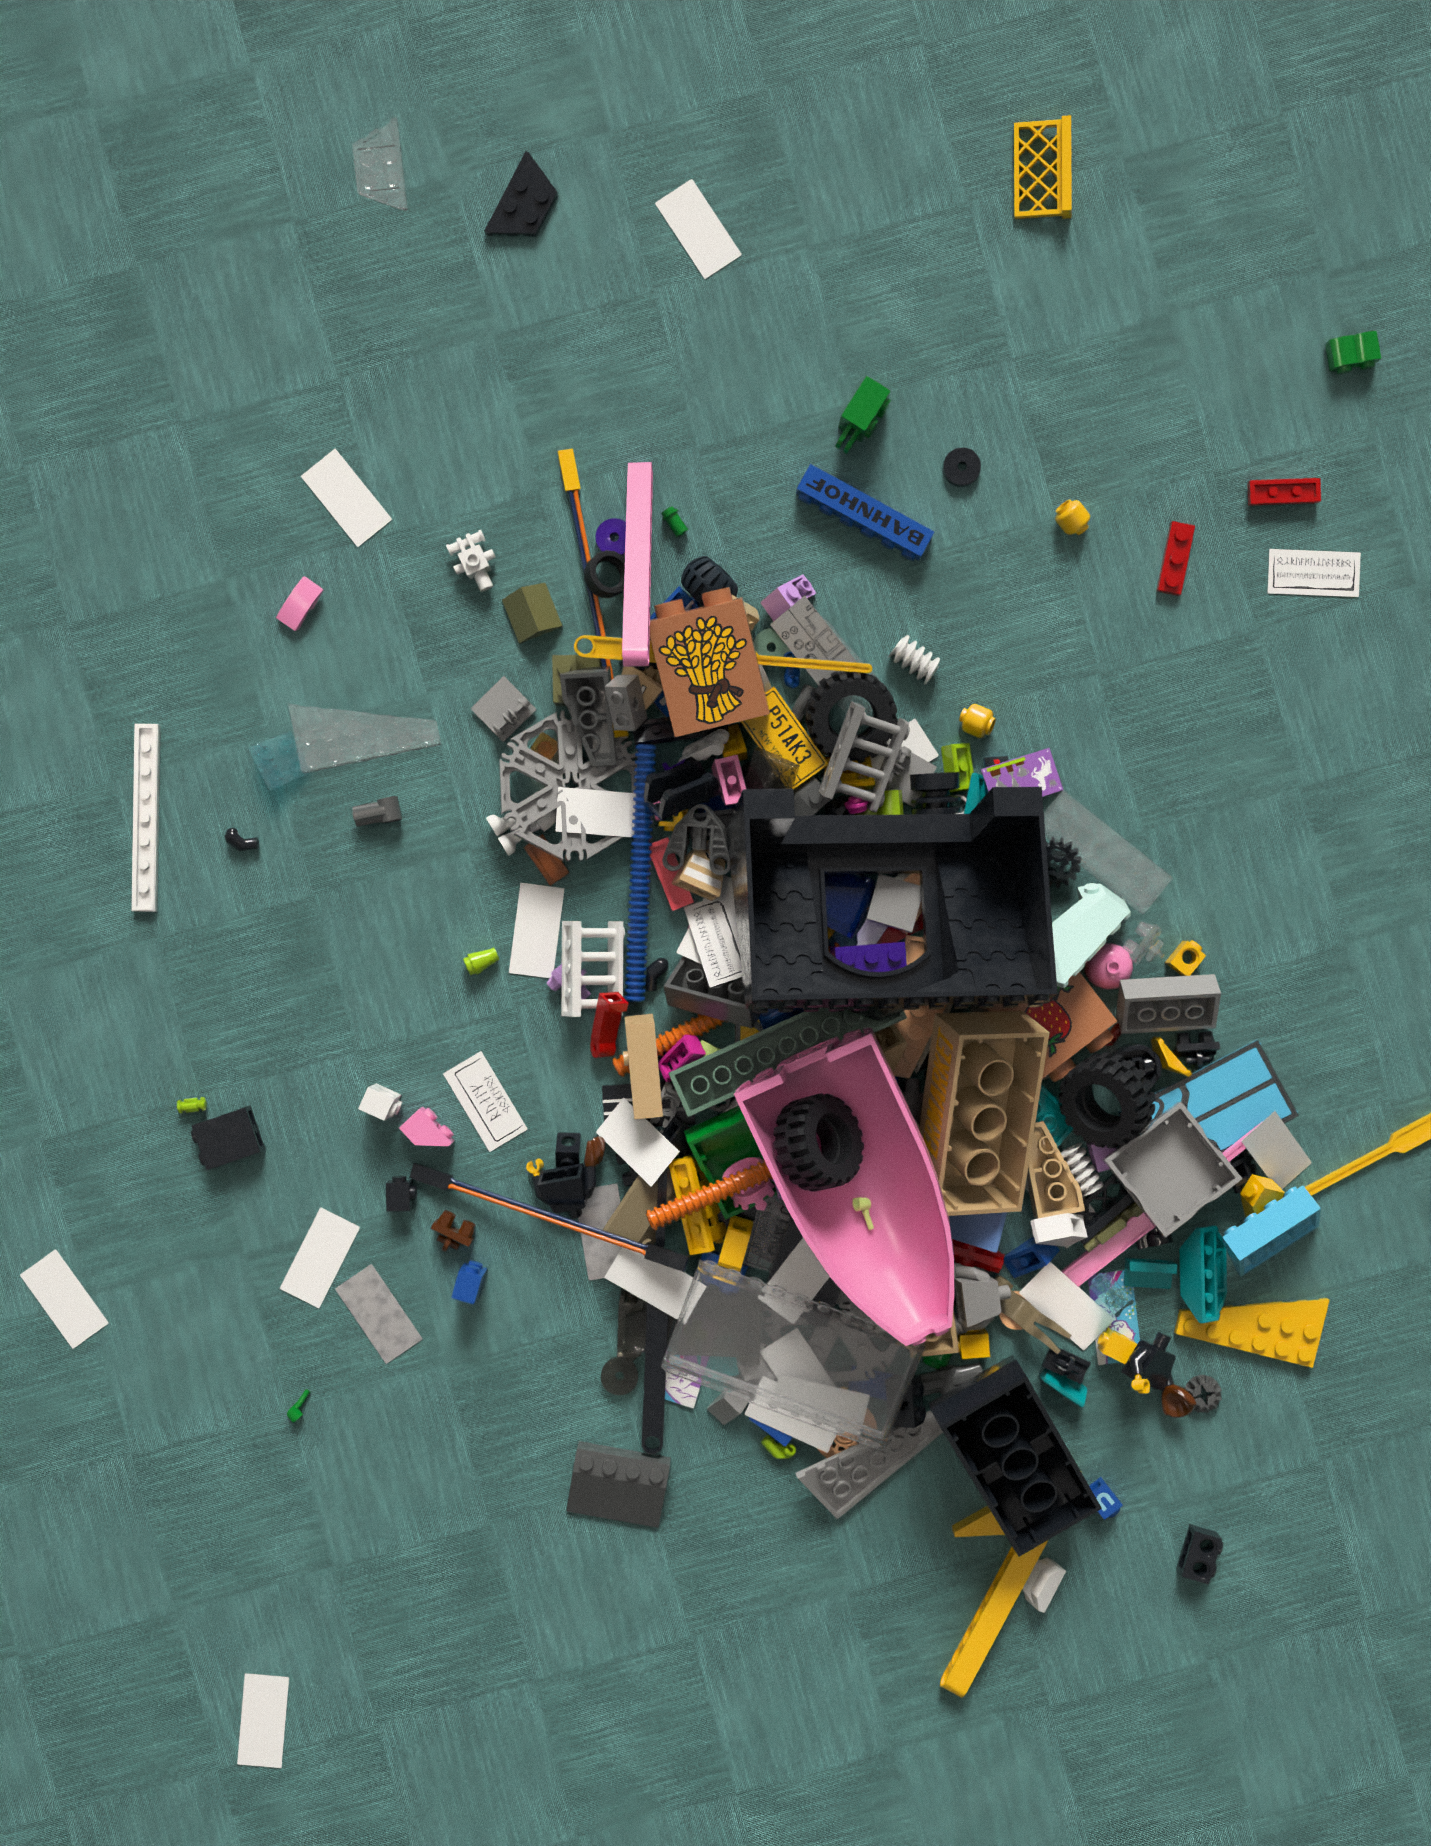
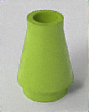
M494 947L467 954L468 957L463 958L470 976L480 974L493 963L500 960Z

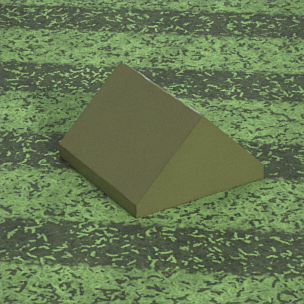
M546 583L521 587L502 599L519 644L563 627Z

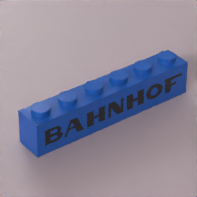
M812 464L809 465L796 489V494L799 495L798 499L809 505L812 502L819 506V510L828 516L834 514L840 518L839 521L848 527L856 526L861 529L860 533L864 536L878 538L883 546L891 550L893 548L902 552L901 555L911 561H914V559L919 561L934 534V531Z

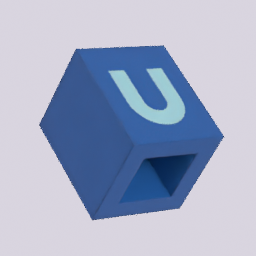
M1100 1477L1089 1486L1102 1508L1098 1512L1105 1520L1108 1517H1114L1123 1505L1102 1477Z

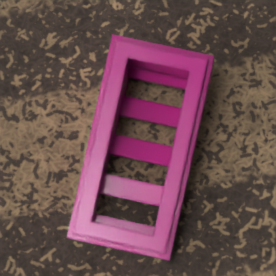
M684 1035L658 1061V1067L665 1081L670 1082L672 1080L669 1072L702 1058L706 1052L697 1036ZM669 1062H670V1064H671V1066H672V1068H673L672 1070L670 1069V1067H669V1065H668Z

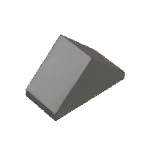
M739 1374L707 1407V1410L725 1425L742 1413L756 1390L750 1384L747 1385L744 1378Z

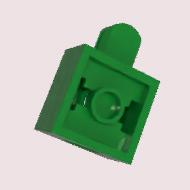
M865 377L840 417L838 428L844 432L837 441L835 448L840 449L849 435L852 436L843 450V453L847 455L856 440L862 443L865 437L868 439L871 437L879 421L877 418L882 419L891 402L888 399L891 392L889 389L872 378Z

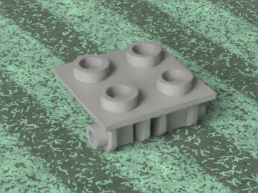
M505 676L470 708L503 742L537 710Z
M901 746V757L894 764L892 769L893 778L891 783L886 786L885 791L902 790L903 802L914 808L916 803H911V799L920 797L921 792L910 790V775L934 773L937 766L912 753L909 748Z

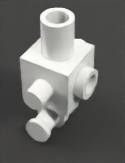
M480 529L475 534H466V538L463 540L460 537L457 538V542L451 545L448 544L446 547L451 556L458 551H462L458 554L461 563L453 566L457 575L466 571L470 580L474 578L480 592H483L493 587L487 573L491 570L488 561L496 558L492 549L483 552L479 544L475 546L476 543L482 540L485 541V537Z

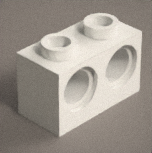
M376 1083L367 1088L358 1109L385 1121L393 1117L394 1114H398L402 1102L399 1101L402 1095Z

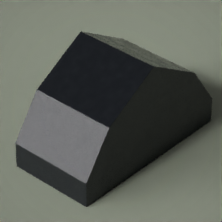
M1013 1355L1008 1356L929 1403L930 1409L941 1430L1018 1557L1102 1509L1028 1377Z

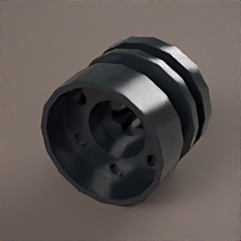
M960 772L911 774L910 790L921 792V797L911 799V803H922V808L911 809V815L961 813V806H950V802L961 801V797L950 795V790L960 788Z

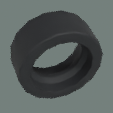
M609 550L596 554L587 563L584 570V580L587 587L593 594L601 598H612L624 591L625 558L621 554ZM607 561L617 568L620 581L615 587H606L598 580L596 566L600 562Z

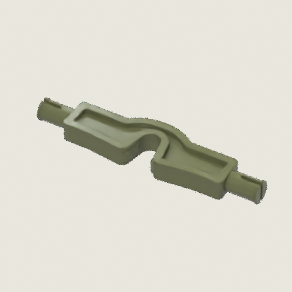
M1136 1202L1131 1203L1083 1245L1084 1248L1090 1253L1099 1244L1103 1245L1127 1226L1128 1219L1139 1217L1143 1211Z

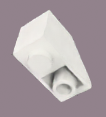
M1065 1213L1030 1221L1036 1244L1067 1247L1088 1238L1083 1217L1079 1214Z

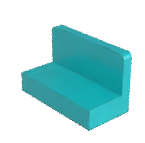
M1125 1257V1286L1171 1288L1172 1274H1177V1264L1172 1260Z

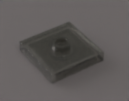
M757 747L754 749L744 780L746 789H792L800 765Z

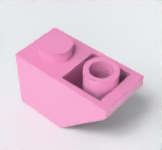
M421 1107L399 1127L414 1145L449 1146L455 1141L452 1138L454 1135L446 1125L441 1126L436 1121L438 1117L430 1108L425 1109Z

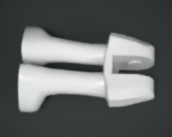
M557 809L534 822L530 828L531 832L533 833L539 829L545 832L556 822ZM494 814L486 818L496 836L503 834L516 824L513 818L504 821L503 818ZM518 828L498 838L508 856L515 852L516 844L522 840L514 835V833L519 832L522 828Z

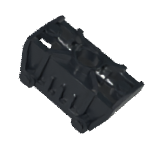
M692 756L686 758L684 763L659 774L653 772L646 776L644 802L650 811L661 821H664L665 818L671 815L678 816L679 812L690 809L699 803H708L713 797L723 795L718 779L711 773H706L701 763Z

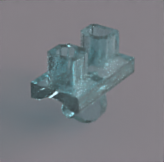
M1107 1272L1104 1274L1099 1273L1092 1279V1285L1089 1288L1116 1317L1121 1314L1124 1308L1134 1303V1300Z

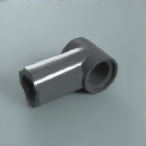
M398 796L381 798L374 803L352 807L356 827L402 820Z

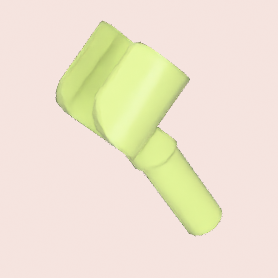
M866 1197L854 1198L852 1201L854 1210L862 1211L868 1230L874 1229L869 1214L871 1201Z

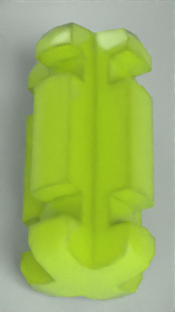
M200 1097V1100L198 1098L184 1099L183 1102L182 1100L177 1101L179 1113L184 1111L186 1113L198 1112L200 1109L202 1111L207 1109V1102L204 1097Z

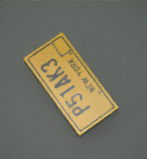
M772 687L765 692L770 714L740 722L788 789H795L826 767L828 762L775 687Z

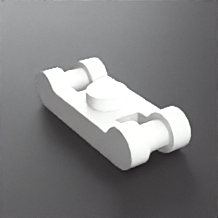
M718 729L686 746L682 753L683 757L678 762L691 756L697 761H705L712 754L721 755L724 750V744L729 739V733L724 729Z

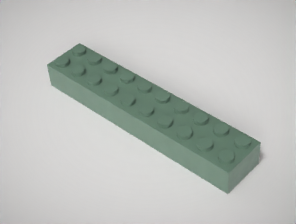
M845 1007L843 1011L831 1012L829 1008H819L817 1012H802L671 1071L669 1076L689 1117L733 1097L737 1088L748 1080L753 1082L752 1079L756 1077L755 1075L767 1068L772 1067L773 1070H776L777 1065L782 1060L834 1037L842 1040L844 1038L843 1035L858 1029L861 1030V1033H864L863 1029L869 1027L875 1033L906 1019L907 1016L903 1011L877 1021L845 1010Z

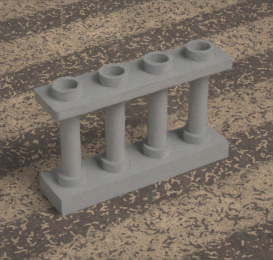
M851 701L819 792L824 797L833 799L835 793L840 792L868 801L867 808L876 813L878 807L880 808L884 803V791L886 786L892 781L894 764L901 757L902 751L900 748L902 742L909 735V722L899 718L897 725L868 716L864 712L865 707ZM864 724L893 734L889 746L885 747L858 738L856 733L859 726ZM857 747L884 756L880 770L850 761L848 755L851 748ZM847 769L875 778L876 782L872 792L841 783L840 777L842 772Z

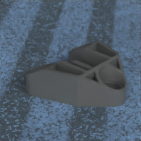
M699 803L693 806L675 825L663 855V865L670 871H677L683 866L689 846L690 827H693L692 849L706 850L707 828H711L709 847L710 869L717 875H724L730 870L726 826L708 805ZM698 808L704 809L707 812L706 820L698 821L694 817V811ZM671 853L677 854L680 857V864L677 866L670 865L667 860L668 855ZM719 857L724 858L728 864L727 868L718 870L714 864L715 859Z

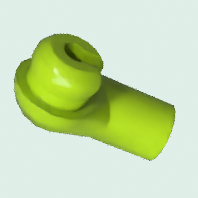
M770 1435L765 1436L761 1441V1444L776 1459H788L796 1454V1447L793 1444L788 1443L785 1447L781 1443H776Z

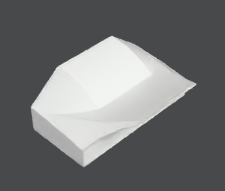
M1046 1557L1038 1560L1022 1589L1025 1599L1038 1611L1045 1613L1066 1570L1051 1558Z

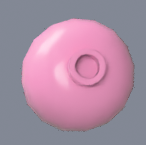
M1105 943L1093 958L1085 963V974L1089 981L1096 987L1106 990L1119 988L1120 980L1130 979L1133 971V962L1129 953L1120 945Z

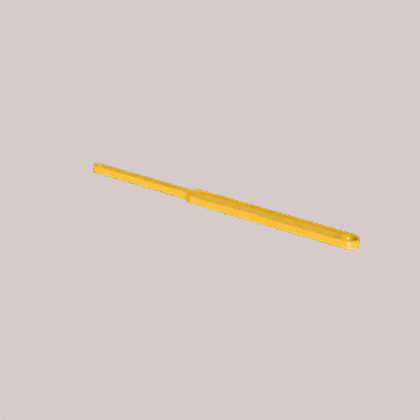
M582 635L576 639L574 650L581 657L623 660V638ZM586 638L592 642L593 648L590 653L583 654L578 650L577 645L581 639ZM650 640L649 662L656 663ZM756 652L759 665L870 673L872 671V666L868 663L759 655Z
M1431 1113L1392 1133L1388 1143L1305 1186L1306 1190L1312 1196L1394 1151L1405 1153L1430 1140Z

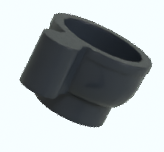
M1153 1228L1147 1235H1144L1135 1243L1137 1250L1174 1241L1171 1234L1165 1238L1156 1228Z

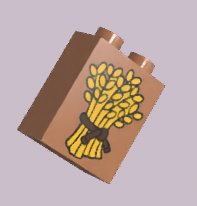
M730 587L701 594L704 607L685 611L682 599L654 606L657 618L650 620V639L675 737L770 714L743 597L732 599Z

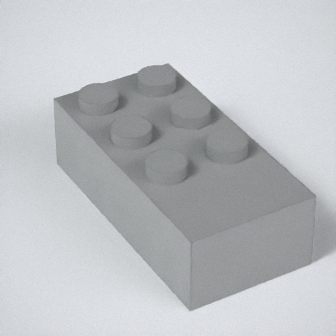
M1215 974L1120 980L1116 1017L1121 1034L1216 1028L1221 991Z

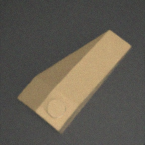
M1044 1121L1036 1122L1027 1173L1034 1218L1039 1219L1085 1211L1081 1187L1071 1173L1067 1162L1061 1155Z

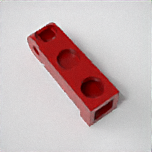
M619 992L599 993L590 1039L591 1054L594 1058L612 1057L615 1054V1042L622 1012L627 1011L628 1002Z

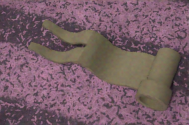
M999 1274L995 1277L998 1286L1008 1285L1011 1290L1013 1287L1012 1283ZM1012 1290L1010 1299L1000 1301L1002 1313L1014 1320L1026 1332L1047 1345L1056 1354H1059L1061 1350L1034 1322L1046 1326L1068 1339L1072 1336L1059 1324L1042 1314L1032 1304Z

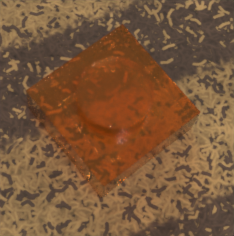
M542 732L530 749L552 760L558 751L557 741Z

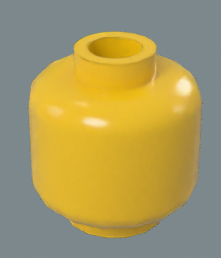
M1069 499L1056 509L1055 521L1067 535L1075 533L1080 535L1088 529L1087 523L1091 515L1080 501H1071Z
M972 704L968 709L964 708L962 710L959 721L962 722L963 732L983 738L985 735L991 734L996 718L993 717L992 710Z

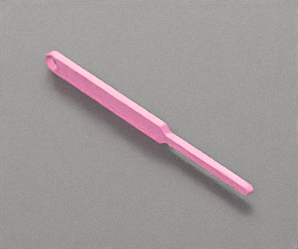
M1255 1128L1222 1153L1228 1161H1231L1246 1149L1241 1141ZM1144 1212L1139 1217H1131L1128 1219L1127 1226L1111 1237L1103 1245L1099 1244L1090 1253L1088 1251L1083 1253L1061 1272L1079 1287L1155 1227Z

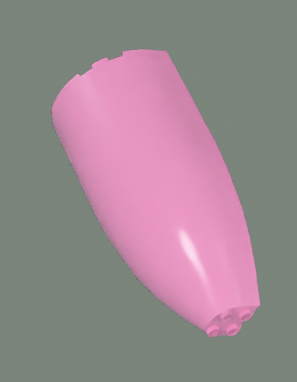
M868 1027L863 1029L864 1033H861L860 1029L843 1035L844 1038L842 1040L834 1037L782 1060L777 1065L776 1070H773L772 1067L767 1068L755 1075L756 1077L752 1079L753 1082H750V1080L744 1082L737 1088L734 1096L791 1217L830 1278L858 1308L881 1328L905 1346L910 1344L916 1346L926 1341L925 1336L931 1333L941 1336L952 1327L954 1250L950 1220L937 1173L924 1139L873 1029ZM821 1093L831 1094L835 1098L838 1097L844 1101V1105L851 1108L852 1115L857 1117L858 1127L862 1130L863 1134L861 1136V1140L864 1143V1150L862 1151L863 1161L859 1164V1171L849 1183H845L843 1186L811 1192L793 1184L789 1180V1175L783 1173L782 1165L778 1163L776 1158L778 1155L777 1150L774 1149L773 1144L775 1141V1136H773L774 1128L777 1127L775 1122L782 1109L790 1102ZM816 1132L818 1147L822 1153L821 1142ZM866 1197L871 1201L869 1214L874 1229L868 1230L862 1211L854 1210L852 1205L854 1198Z

